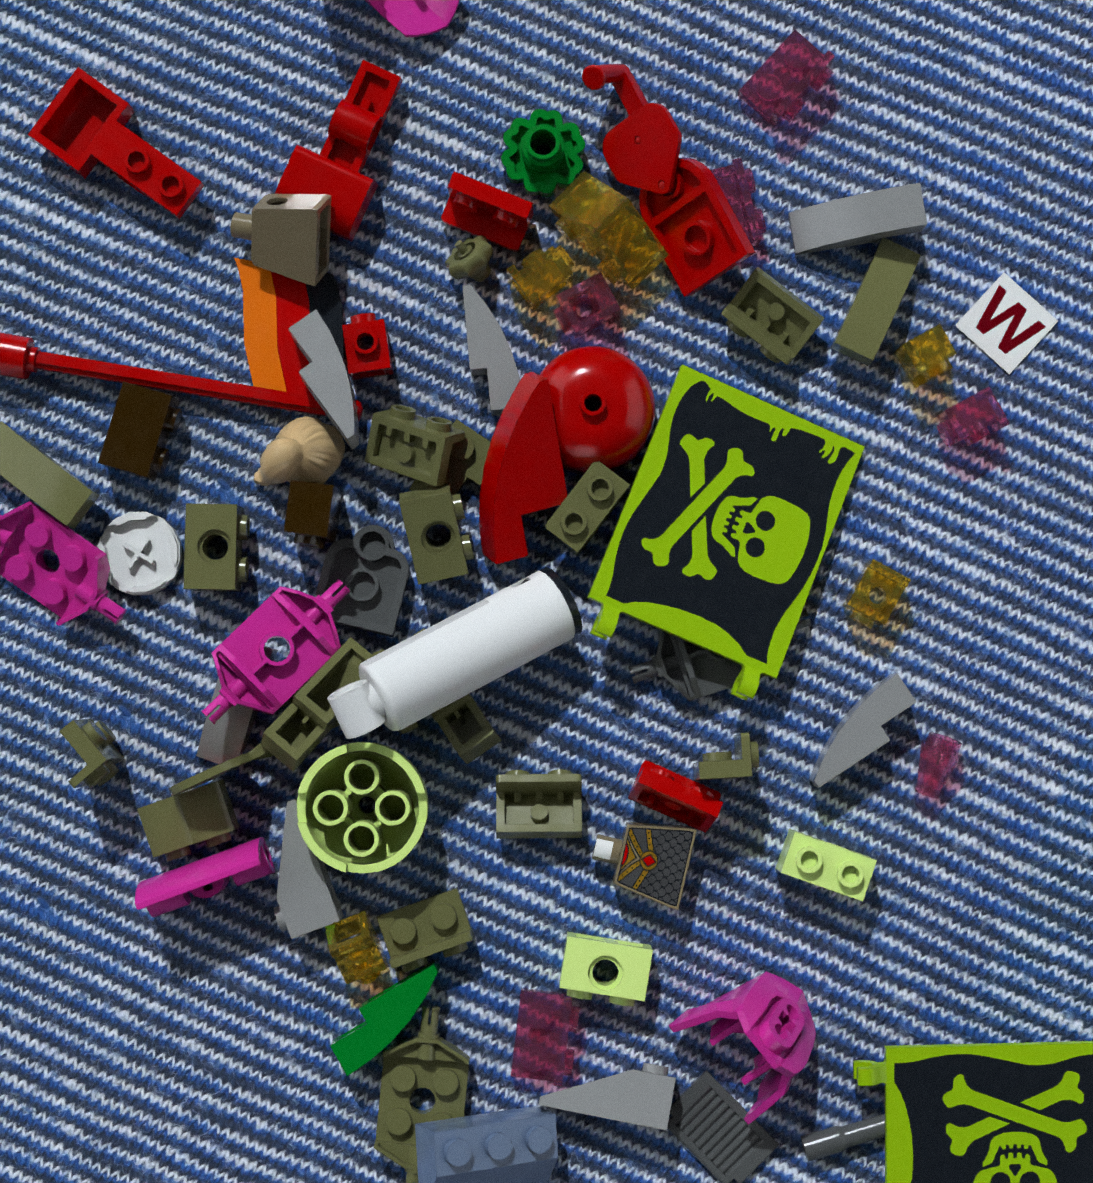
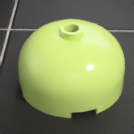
M374 742L345 744L322 755L304 775L298 790L297 824L308 848L325 864L343 872H380L404 859L420 840L428 818L427 790L416 767L397 750ZM366 796L371 797L375 801V808L369 813L364 812L360 807L361 799Z

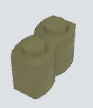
M223 779L137 809L153 858L165 854L167 862L191 854L189 845L205 840L207 848L232 840L230 831L239 828Z

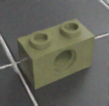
M449 483L437 487L431 486L399 493V504L418 585L469 574L467 560L474 559L470 535L461 536L458 520L465 519L461 495H452ZM436 524L444 525L450 530L449 535L440 541L430 539L426 532L431 526Z
M186 503L183 589L189 591L241 592V583L248 582L249 560L248 557H242L243 540H249L250 517L249 515H243V508L237 504ZM224 537L228 543V551L221 559L213 560L208 553V546L214 538Z

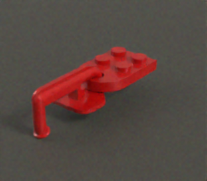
M600 64L587 66L582 73L584 85L591 90H599L605 84L612 83L629 115L606 134L603 141L604 157L617 181L641 189L639 204L642 218L683 296L693 295L756 252L710 169L695 159L679 158L682 135L669 110L659 103L647 102L635 77L626 65Z

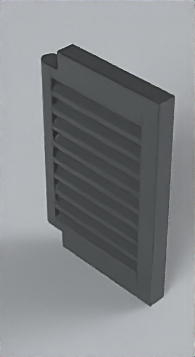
M707 1070L671 1104L670 1114L672 1116L669 1118L667 1128L720 1183H730L733 1179L738 1183H742L779 1146V1143L756 1120L749 1125L745 1122L744 1117L748 1112Z

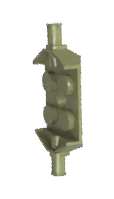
M422 1006L421 1029L418 1031V1035L401 1040L385 1048L383 1051V1069L374 1148L405 1169V1172H407L406 1183H418L415 1124L464 1117L470 1057L456 1045L440 1037V1032H437L440 1007L437 1006L432 1008L431 1023H429L430 1006ZM418 1088L429 1089L435 1096V1104L428 1110H419L413 1106L411 1094Z

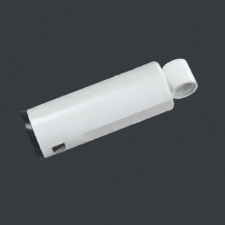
M545 567L363 661L359 665L360 680L334 691L327 699L346 739L362 736L382 724L391 731L402 730L580 635L582 632V621L578 607L563 580L552 569Z

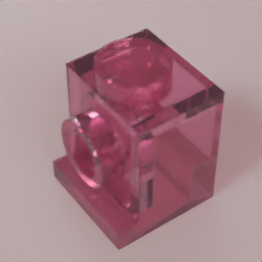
M601 272L556 295L558 308L552 310L562 332L565 333L571 330L575 339L610 320L620 317L621 311ZM581 304H587L591 307L592 313L588 317H580L576 313V308Z
M990 387L979 391L937 415L940 421L937 424V430L948 447L962 440H965L967 446H970L991 434L987 428L988 426L991 427L994 433L1010 424Z

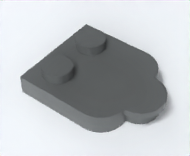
M377 525L363 527L355 534L353 539L337 540L328 548L315 597L318 594L321 596L337 579L341 580L343 585L332 596L334 597L345 585L349 588L350 593L333 607L334 610L331 612L334 623L394 638L410 573L407 559L401 552L394 549L393 538L386 529Z

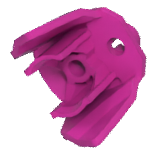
M767 971L705 1005L686 1010L669 1025L673 1032H678L721 1018L711 1027L709 1042L712 1046L732 1033H744L758 1049L760 1054L754 1058L755 1068L743 1076L741 1081L746 1085L767 1071L769 1072L760 1083L757 1101L744 1117L748 1125L768 1110L789 1090L793 1077L807 1064L816 1037L814 1022L803 990Z

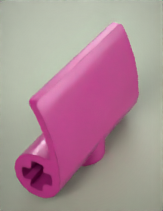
M259 837L143 880L137 885L135 891V906L137 910L147 908L149 914L154 918L189 905L191 903L190 893L199 898H209L216 895L228 885L230 876H232L237 886H241L275 873V867L269 848L264 838Z

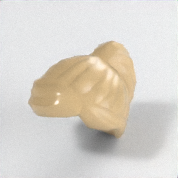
M307 416L296 418L284 426L275 440L266 446L260 458L261 467L254 473V482L263 486L280 484L286 481L290 482L291 480L323 484L338 469L344 458L345 443L342 435L335 426L322 423L318 418Z

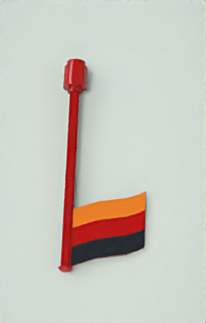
M234 258L243 289L244 345L253 386L41 352L39 347H35L33 338L0 333V375L26 380L31 372L36 373L39 369L118 383L125 381L142 387L328 417L301 379L298 371L310 363L293 341L288 328L316 309L329 328L344 361L343 307L338 285L334 275L326 273L316 286H312L257 267L251 260ZM356 400L359 422L362 418L363 407L361 402Z

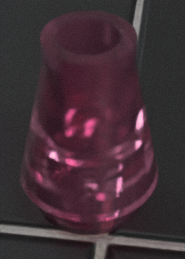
M929 732L927 740L921 741L917 783L914 789L916 792L931 798H939L942 788L963 755L959 752L962 745L960 741L934 732Z

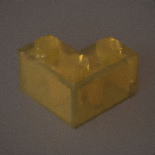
M585 171L549 205V208L558 218V221L554 224L558 231L570 242L576 239L579 245L592 257L596 255L601 261L597 265L598 270L612 284L619 280L633 290L669 255L629 198Z

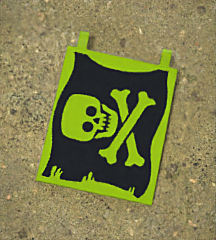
M682 364L588 594V599L601 604V610L593 623L590 634L603 640H607L608 637L611 638L617 626L619 614L623 613L740 664L742 669L732 686L730 694L745 701L748 698L753 699L759 686L761 674L776 679L865 446Z
M1093 1041L884 1046L885 1059L883 1062L870 1060L853 1061V1079H857L858 1086H874L885 1083V1183H1093Z

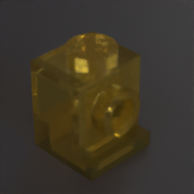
M559 245L556 248L552 246L545 252L541 248L533 251L522 260L521 265L523 268L519 271L514 264L507 269V278L533 311L573 281L571 268L574 266V263L565 249Z
M941 324L907 341L894 352L914 389L951 370L953 367L949 360L957 354Z
M874 559L866 562L843 606L852 611L849 617L859 624L872 629L874 623L883 626L889 619L911 579ZM873 588H878L883 592L884 598L880 604L873 603L869 598V593Z
M365 911L325 926L329 953L332 959H335L346 984L355 981L360 984L371 983L379 977L380 971L387 969L383 947ZM361 933V934L358 935V936H355V937L350 938V939L345 940V941H341V940H343V939H346V938H348V937H351V936H353V935H356V934Z

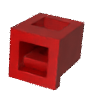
M362 313L351 316V324L342 325L348 363L347 368L351 379L357 380L394 374L385 320H376L375 313ZM370 336L374 339L373 346L370 349L363 350L359 348L358 342L362 337Z

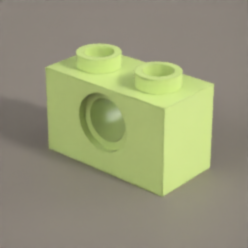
M789 829L775 869L780 873L863 902L877 860Z
M567 931L559 988L567 989V996L578 999L591 1000L594 993L610 996V1003L621 1006H634L635 1000L645 1002L653 953L652 946ZM601 960L614 962L617 966L616 975L608 981L597 979L593 975V967L597 962Z

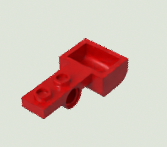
M363 60L345 100H341L334 111L328 128V137L321 153L317 154L307 148L296 145L275 194L332 195L330 232L352 242L378 186L374 179L361 174V171L402 84V78Z
M77 67L28 133L29 137L84 179H86L99 161L139 193L146 195L180 219L204 187L203 183L126 128V123L135 113L130 104Z

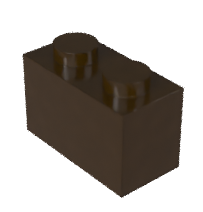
M123 381L98 463L111 469L155 481L157 473L163 474L169 460L170 450L166 449V444L170 432L176 433L182 417V409L178 408L180 401L172 395Z
M291 480L284 532L292 536L294 543L299 544L301 547L324 549L325 542L334 543L337 539L342 493L334 485Z

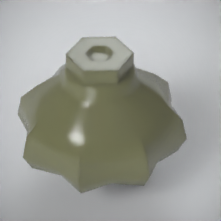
M479 235L475 238H467L464 242L462 240L455 243L456 247L452 249L450 257L445 261L450 275L455 279L472 278L477 282H482L488 278L492 271L489 267V261L492 257L493 249L491 244L488 243L487 238Z

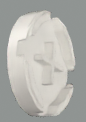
M128 512L115 518L107 526L108 528L104 531L103 536L100 537L97 548L107 554L110 566L108 582L117 590L134 596L152 595L165 589L177 577L183 561L182 543L176 530L164 518L148 512Z

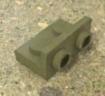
M395 404L391 405V408L388 410L373 413L364 462L436 487L445 484L452 444L463 441L465 431L452 427V421L442 417L430 416L424 418L415 415L416 410L405 405Z
M600 461L593 462L545 525L546 529L564 542V546L578 556L628 492L630 484Z
M749 733L734 735L735 760H732L731 751L702 754L703 762L693 763L694 780L751 777L752 768L759 767L757 741L750 742Z
M458 887L388 911L376 917L390 955L389 963L391 968L402 965L404 972L426 965L428 963L426 957L441 951L444 957L461 953L468 949L466 942L474 938V932Z

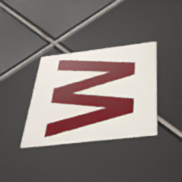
M1003 272L955 326L1010 375L1058 320Z

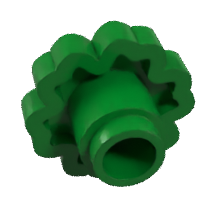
M536 109L532 112L529 120L516 118L503 135L504 146L507 150L501 156L502 167L506 171L508 180L511 183L520 184L524 182L525 192L530 196L551 197L555 193L557 186L565 189L571 188L576 178L583 171V161L580 156L585 151V141L580 135L578 126L572 122L563 124L562 116L556 110ZM541 149H545L550 152L546 155L537 154V152Z

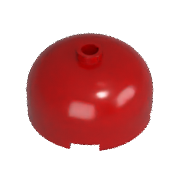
M585 346L566 351L545 366L539 375L547 378L549 382L563 468L569 472L584 475L593 462L600 461L614 472L633 461L642 451L651 435L656 412L653 390L642 369L624 354L600 346ZM595 397L601 404V407L597 411L588 410L584 404L587 398Z

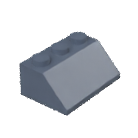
M536 1106L415 1124L418 1183H548L558 1160L556 1114Z

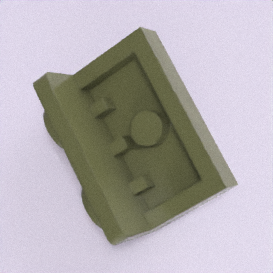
M759 267L753 271L733 300L721 312L728 319L726 324L733 332L744 338L747 335L761 345L759 349L768 359L775 363L782 361L786 365L790 364L825 319Z
M92 719L72 720L59 731L87 763V766L68 781L73 788L84 786L92 788L95 785L100 787L119 772L116 764L124 756L112 743L116 740L115 735L102 721L98 720L95 723Z
M564 769L552 770L548 774H530L524 770H511L505 774L496 775V838H582V775L573 774L571 771Z

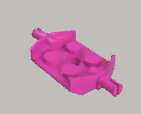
M32 501L22 504L4 515H0L1 576L61 617L56 622L58 626L90 609L93 611L97 610L114 622L115 625L120 622L127 610L107 597L109 591L106 589L110 566L106 553ZM45 549L53 551L58 556V570L49 568L46 565L43 557Z
M337 579L321 596L318 594L314 597L298 590L280 586L211 653L221 689L219 690L220 694L201 712L207 717L220 706L209 717L213 724L232 706L235 707L236 705L273 716L341 647L331 612L334 610L333 607L350 593L349 588L345 585L333 597L332 595L343 585V582ZM276 637L284 639L290 649L287 658L279 662L268 659L264 651L266 642Z

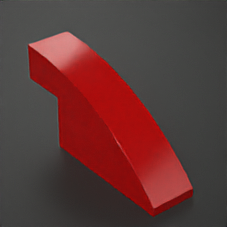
M534 372L523 375L503 409L492 436L483 468L479 499V529L482 554L496 565L528 556L521 515L561 505L567 497L549 382L547 378Z

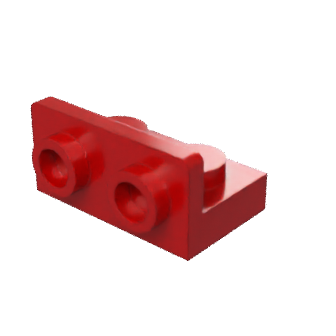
M454 171L447 186L449 199L441 216L442 222L474 236L483 235L487 238V241L511 251H519L534 215L533 203Z
M648 760L643 761L628 796L630 800L705 833L718 818L723 802L719 801L721 797L720 792Z

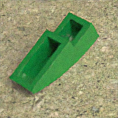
M437 960L432 961L364 1001L359 1010L366 1021L333 1040L330 1047L347 1076L372 1060L394 1040L411 1020L427 996L440 969Z

